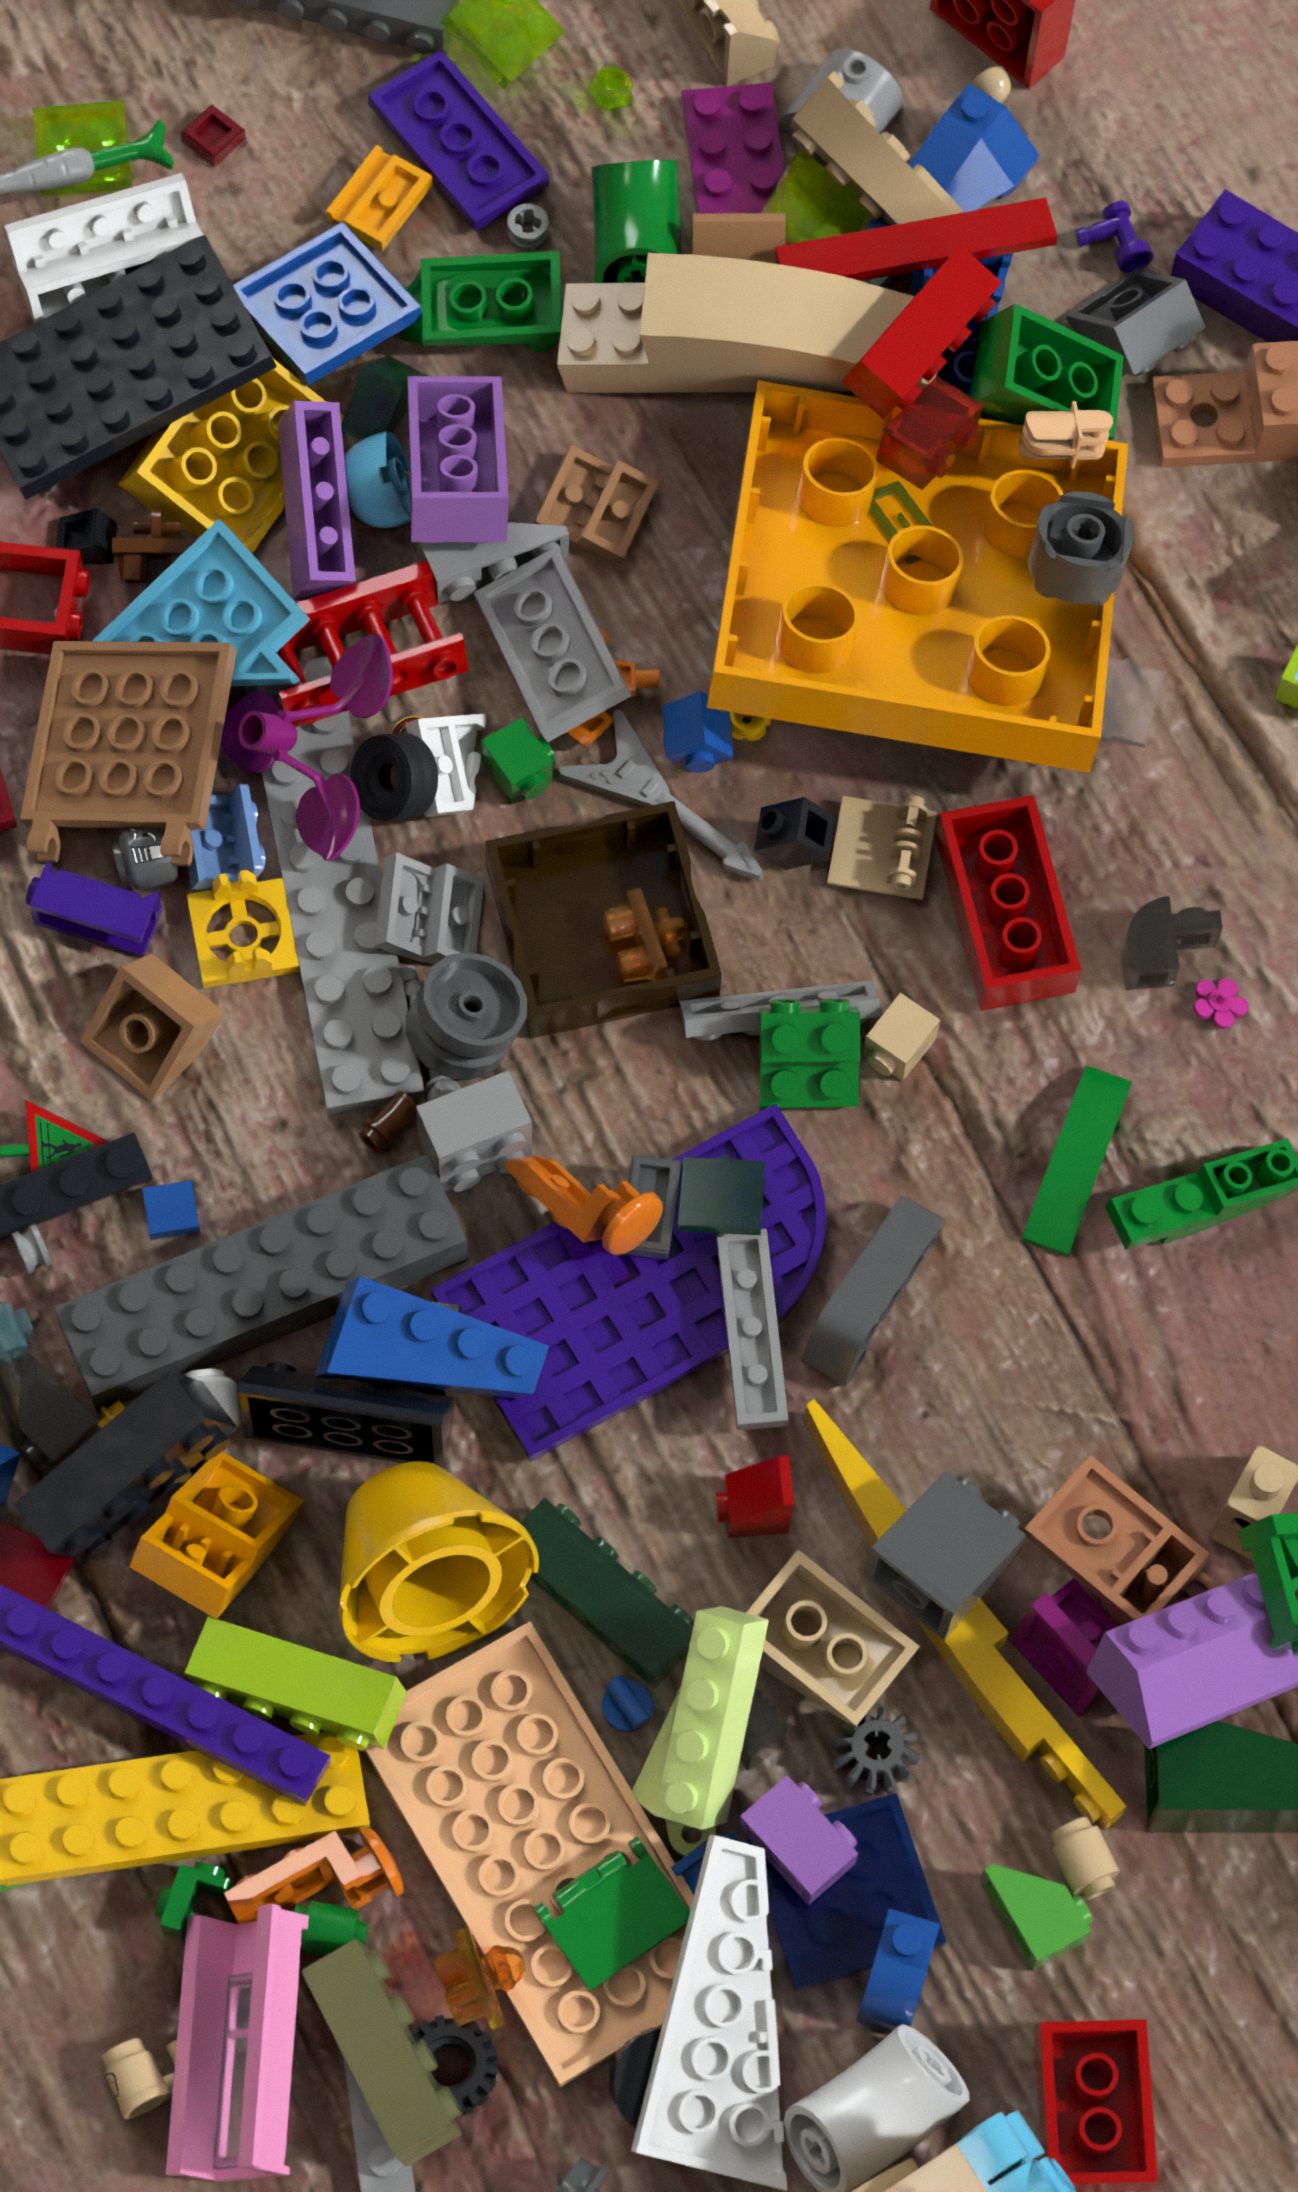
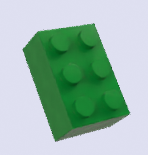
M1015 303L980 322L970 406L1007 423L1023 426L1026 414L1029 411H1070L1072 402L1076 401L1078 410H1101L1108 412L1112 416L1113 424L1111 429L1108 430V440L1111 441L1115 439L1124 355Z

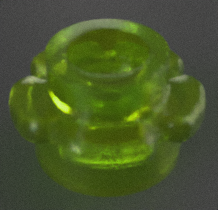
M608 66L600 69L589 84L590 96L595 98L596 105L602 109L623 108L632 99L633 83L628 74L619 67ZM614 89L616 91L614 93H609L607 90Z

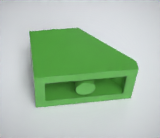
M992 1864L983 1870L980 1881L1031 1971L1087 1941L1092 1932L1089 1924L1093 1923L1091 1913L1083 1899L1078 1894L1072 1897L1065 1885L996 1864Z

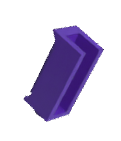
M47 862L41 877H33L26 894V904L30 906L35 925L141 958L145 956L162 913L159 891L142 898L141 894L58 869L57 873L53 872L51 863Z

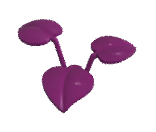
M371 634L363 637L349 647L335 664L330 679V688L333 694L340 698L337 703L297 711H281L278 702L272 695L264 692H254L239 700L226 712L220 745L240 768L248 772L260 773L270 768L274 761H280L313 780L316 787L308 789L299 801L296 812V824L303 842L311 850L321 855L325 861L333 860L339 856L351 841L359 821V795L353 782L346 775L337 773L325 782L324 777L320 773L288 755L287 751H290L297 741V730L292 721L340 713L347 707L350 713L358 718H369L377 714L387 703L393 684V670L386 640L380 634Z

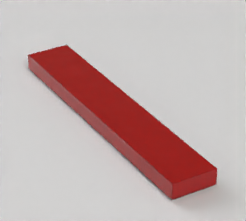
M1045 197L776 246L775 259L777 264L799 267L864 281L940 267L960 245L978 260L1054 246L1058 236Z

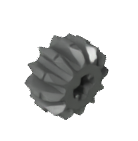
M884 1706L879 1707L876 1720H872L869 1712H867L856 1727L843 1720L840 1724V1730L845 1737L834 1738L832 1743V1749L843 1754L835 1759V1770L845 1771L852 1769L846 1778L845 1784L852 1788L860 1779L865 1780L864 1792L868 1796L873 1795L877 1782L881 1783L883 1790L888 1795L895 1792L894 1778L901 1782L909 1783L913 1774L907 1765H917L920 1760V1753L910 1748L918 1741L917 1732L908 1731L900 1733L906 1724V1717L899 1715L892 1723L887 1722L888 1710ZM876 1742L886 1747L883 1756L885 1759H881L880 1754L877 1755L876 1760L869 1758L866 1755L869 1746L867 1743H871L872 1748H875Z

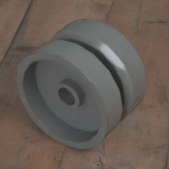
M471 952L448 955L432 966L406 1015V1036L411 1049L426 1067L445 1077L460 1080L485 1077L501 1065L526 1020L527 996L520 980L506 965L490 956Z

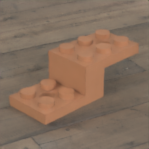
M1298 341L1252 343L1244 372L1156 376L1152 378L1151 394L1161 467L1298 460ZM1196 412H1206L1214 418L1215 423L1209 427H1201L1196 425L1190 416Z
M1091 1454L1025 1527L1023 1532L1030 1541L1102 1600L1100 1607L1118 1626L1220 1586L1202 1571L1210 1553ZM1091 1515L1101 1516L1109 1523L1110 1534L1103 1539H1093L1084 1532L1082 1521Z

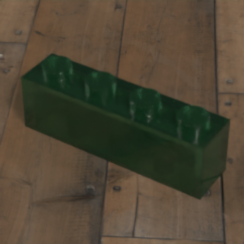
M544 1497L520 1523L530 1534L539 1556L538 1573L532 1572L530 1580L649 1686L655 1689L688 1654L694 1620L680 1606L672 1604L668 1607L655 1595L657 1588L644 1574L638 1570H634L631 1574L618 1563L619 1555L608 1542L598 1536L592 1540L579 1528L581 1521L567 1506L559 1503L555 1507Z

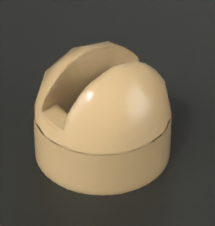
M1001 65L985 70L971 82L974 87L1000 103L1007 99L1011 89L1010 78Z

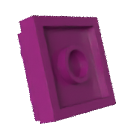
M1073 1578L1052 1596L1049 1597L1045 1593L1030 1605L1010 1642L1072 1711L1080 1717L1095 1704L1102 1693L1086 1671L1104 1633L1119 1626L1077 1580Z

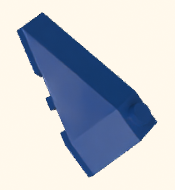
M968 84L942 115L909 166L912 169L916 164L923 166L962 209L961 213L979 210L980 207L996 197L1002 199L1012 193L1039 161L1040 155L1006 106L973 85ZM879 217L876 221L871 219L864 230L889 225Z

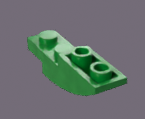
M1287 1138L1205 1163L1196 1173L1111 1198L1105 1208L1125 1250L1160 1240L1161 1245L1235 1219L1298 1189V1158Z

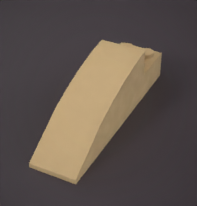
M648 253L645 283H566L557 366L567 393L756 392L758 380L824 392L851 391L841 381L914 296L840 275L787 265L703 255ZM937 374L929 382L921 377L916 385L922 391H936Z

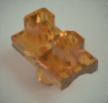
M641 887L627 891L626 903L603 911V923L610 941L634 935L638 945L637 947L617 952V963L623 982L639 981L647 978L650 981L665 978L664 971L667 969V962L661 946H665L669 957L676 956L682 952L678 940L682 939L689 932L686 920L681 917L670 918L666 907L653 911L656 924L653 925Z
M468 1926L454 1932L458 1948L434 1958L433 1961L440 1980L447 1991L444 1993L445 2000L457 2026L460 2027L482 2016H485L491 2030L506 2024L496 1989L510 1991L524 1976L526 1968L522 1954L512 1947L494 1945L483 1956L478 1953L472 1932Z

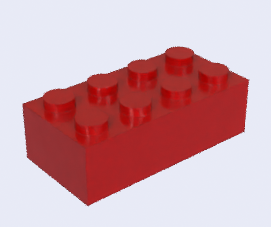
M1034 795L941 812L935 838L980 1010L985 1011L1075 993L1082 970Z

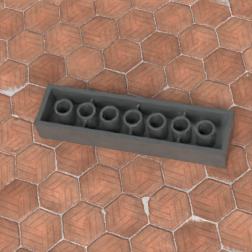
M425 1154L54 1307L60 1329L96 1413L99 1414L102 1412L100 1408L103 1405L107 1409L118 1399L123 1404L139 1397L169 1370L185 1375L190 1371L207 1369L336 1315L347 1281L358 1276L399 1289L467 1261V1238L428 1154Z

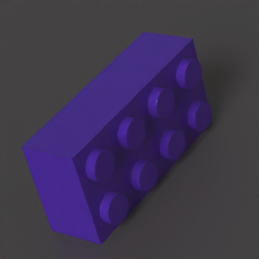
M1225 189L1175 254L1170 276L1186 279L1193 298L1264 341H1298V232Z

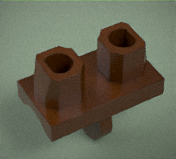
M152 507L151 520H134L133 523L134 534H151V538H112V552L118 558L122 582L148 583V559H166V570L197 539H164V535H181V521H164L163 507Z

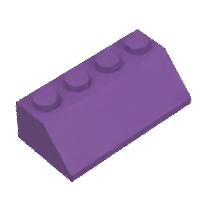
M1254 1572L1106 1631L1086 1673L1148 1749H1151L1298 1687V1656H1293L1292 1649L1272 1650L1269 1639L1274 1636L1258 1576Z

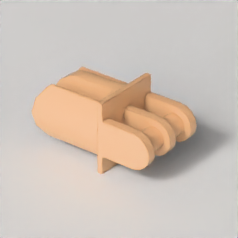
M1076 401L1072 402L1070 411H1029L1026 414L1022 434L1019 439L1018 452L1021 457L1027 459H1069L1070 467L1074 469L1077 460L1099 459L1104 455V444L1108 441V430L1112 427L1113 418L1106 411L1078 410Z

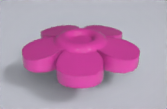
M1221 979L1217 987L1210 980H1202L1195 988V994L1199 999L1194 1003L1193 1011L1203 1020H1207L1214 1015L1212 1019L1213 1024L1217 1028L1228 1029L1232 1027L1235 1018L1245 1016L1248 1010V1002L1242 997H1234L1238 991V986L1230 979Z

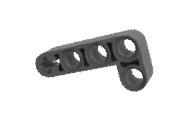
M902 1195L824 1307L813 1328L801 1362L846 1387L864 1359L873 1335L934 1246L945 1225L946 1219Z

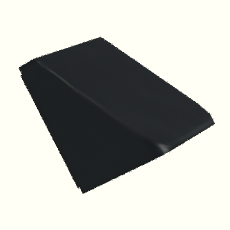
M98 508L59 517L56 548L79 550L82 564H111L114 561L112 538H116L117 524Z

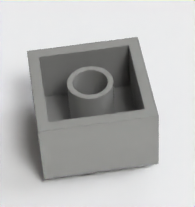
M509 1070L416 1106L418 1143L423 1154H428L444 1191L452 1188L456 1192L467 1190L479 1183L480 1177L498 1170L503 1174L509 1173L504 1168L508 1159L532 1157V1120Z

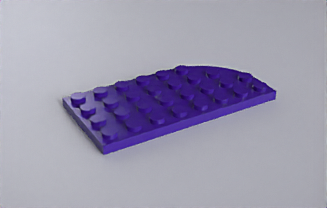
M777 1104L764 1109L672 1159L681 1161L668 1260L627 1254L613 1255L602 1247V1240L582 1242L571 1230L554 1222L431 1289V1296L435 1302L463 1306L462 1314L549 1346L534 1394L522 1398L491 1396L530 1462L728 1354L716 1245L717 1233L767 1229L777 1324L781 1323L799 1303L815 1275L821 1257L826 1224L825 1197L815 1164Z

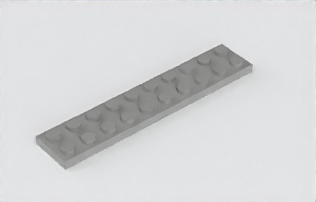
M327 656L298 661L307 683L332 675L333 670ZM287 685L245 686L247 695L254 692H264L272 695L282 711L279 692L289 689ZM348 711L320 719L311 724L296 727L297 741L295 746L290 751H287L288 755L320 773L324 777L325 782L337 773L344 774L350 779L351 764L356 748ZM274 761L270 768L262 772L281 875L284 882L327 1114L331 1115L387 1105L397 1096L396 1094L399 1091L407 1094L413 1100L425 1098L418 1057L412 1051L406 1036L408 1006L397 954L374 947L382 877L370 818L360 808L358 825L351 841L339 856L333 860L325 861L321 855L311 850L303 842L296 824V812L299 801L308 789L316 787L312 779L284 762Z

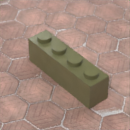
M356 1938L302 1969L301 1972L393 2156L407 2167L461 2136L462 2132L455 2118L460 2116L462 2111L447 2085L439 2089L431 2073L438 2068V2064L423 2039L417 2043L415 2042L408 2028V2025L415 2022L414 2017L400 1993L392 1997L384 1981L392 1975L378 1949L375 1948L369 1951Z

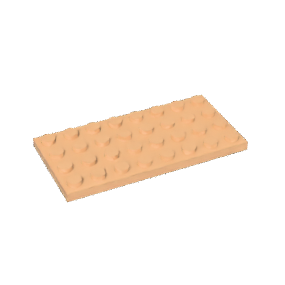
M531 1621L407 1690L406 1697L385 1749L367 1745L365 1753L560 2088L615 2056L628 2040L631 2041L636 2035L641 2034L639 2032L652 2027L662 2028L687 1924L589 1992L544 1925L539 1921L532 1908L542 1902L551 1913L553 1919L562 1915L563 1911L555 1902L552 1894L616 1850L622 1854L629 1867L633 1866L639 1859L632 1853L628 1842L636 1836L644 1844L648 1853L689 1912L691 1911L694 1895L683 1876H676L671 1867L675 1862Z

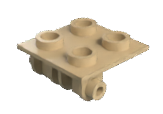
M916 795L907 796L905 802L900 805L842 796L827 884L923 900L937 811L928 810L924 806L925 800Z

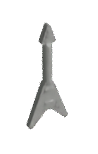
M616 710L613 713L617 752L614 761L607 764L560 767L559 777L563 781L642 807L675 800L682 828L723 859V868L725 870L757 881L762 880L763 871L744 842H740L738 845L734 844L670 794L669 787L622 711Z

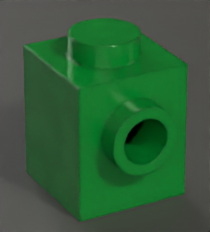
M523 717L481 740L482 762L511 805L523 798L532 800L540 796L547 790L549 784L552 783L553 762L556 761L554 752L544 737H535Z

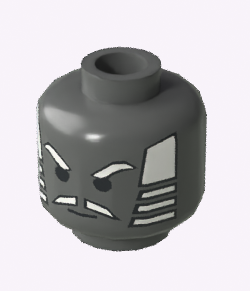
M151 827L130 828L121 831L117 839L118 844L111 845L112 856L120 883L127 881L132 889L140 891L171 883L177 878V866L170 864L172 856H162L160 854L161 841L165 829Z

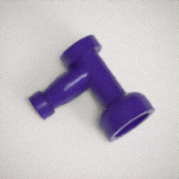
M1116 201L1105 207L1102 212L1105 220L1097 222L1086 229L1082 227L1075 230L1080 247L1089 245V242L1116 236L1120 247L1116 251L1115 259L1119 269L1123 272H1131L1135 268L1142 269L1153 259L1154 255L1150 245L1145 240L1137 239L1129 220L1131 210L1126 201Z

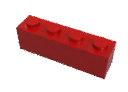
M960 245L841 382L883 420L896 406L904 412L922 392L916 385L920 378L923 377L929 382L947 362L941 356L944 350L948 348L954 353L972 333L966 327L967 323L972 319L979 324L996 305V302L990 296L1002 282Z

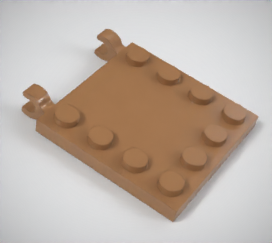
M53 641L20 815L22 822L27 826H32L27 839V851L29 853H38L37 861H58L60 855L58 827L124 829L152 827L165 829L161 841L160 854L162 856H172L170 864L175 866L191 865L194 852L191 832L192 830L206 829L237 650L231 643Z

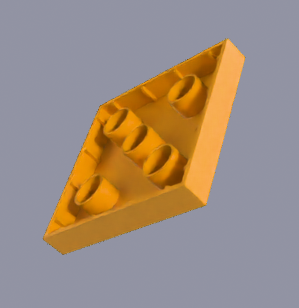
M758 380L749 425L706 708L1090 773L1101 739L1114 592L1110 595L1109 600L1101 605L1071 603L1056 597H1044L1035 589V580L1028 566V555L1041 510L1048 503L1050 506L1060 501L1063 494L1084 491L1102 495L1115 503L1114 510L1122 516L1128 444L1108 440L1104 444L1105 452L1101 458L1077 460L1075 468L1071 469L1069 459H1027L1021 457L1018 452V444L1022 434V425L908 406L904 412L896 406L883 420L859 397Z

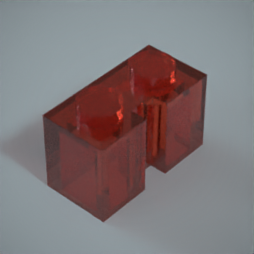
M936 376L909 406L907 405L883 429L876 461L923 490L936 476L938 478L945 476L951 468L955 456L962 449L969 451L977 442L982 431V427L978 423L983 404Z

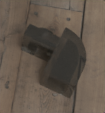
M1169 896L1157 898L1141 907L1130 922L1122 949L1121 959L1125 990L1173 987L1180 968L1177 950L1217 947L1223 929L1220 910L1206 911L1202 907H1189L1176 914H1172Z

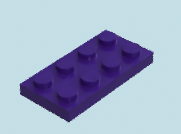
M442 49L368 94V105L420 167L432 175V181L475 232L549 186V174Z

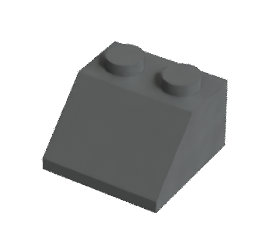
M1135 268L1065 315L1070 326L1078 334L1124 355L1122 373L1132 376L1149 372L1156 366L1158 359L1169 352L1186 347L1191 342V337L1205 328L1186 279Z

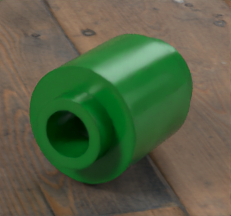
M312 1900L309 1905L296 1904L295 1913L309 1916L308 1929L302 1930L301 1953L325 1957L356 1938L365 1946L369 1922L360 1920V1909Z

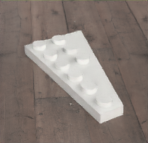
M709 1835L631 2151L787 2191L786 2171H783L782 2142H784L783 2121L780 2120L778 2097L780 2072L775 2000L772 1999L770 1970H773L772 1953L768 1948L766 1915L769 1914L765 1848L716 1835Z

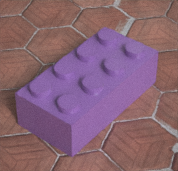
M408 376L407 436L411 542H507L509 497L502 377Z

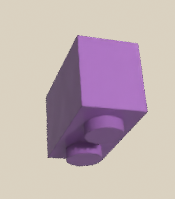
M786 1775L740 1816L738 1828L754 1846L765 1848V1858L809 1906L855 1865L858 1852L854 1847L857 1845V1841L841 1822L836 1820L831 1824L818 1808L822 1806V1803L806 1783L801 1781L796 1785Z

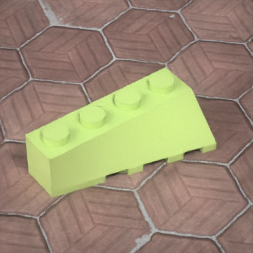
M723 1606L698 1610L696 1612L681 1687L632 1789L639 1804L654 1816L700 1830L727 1823L769 1619Z

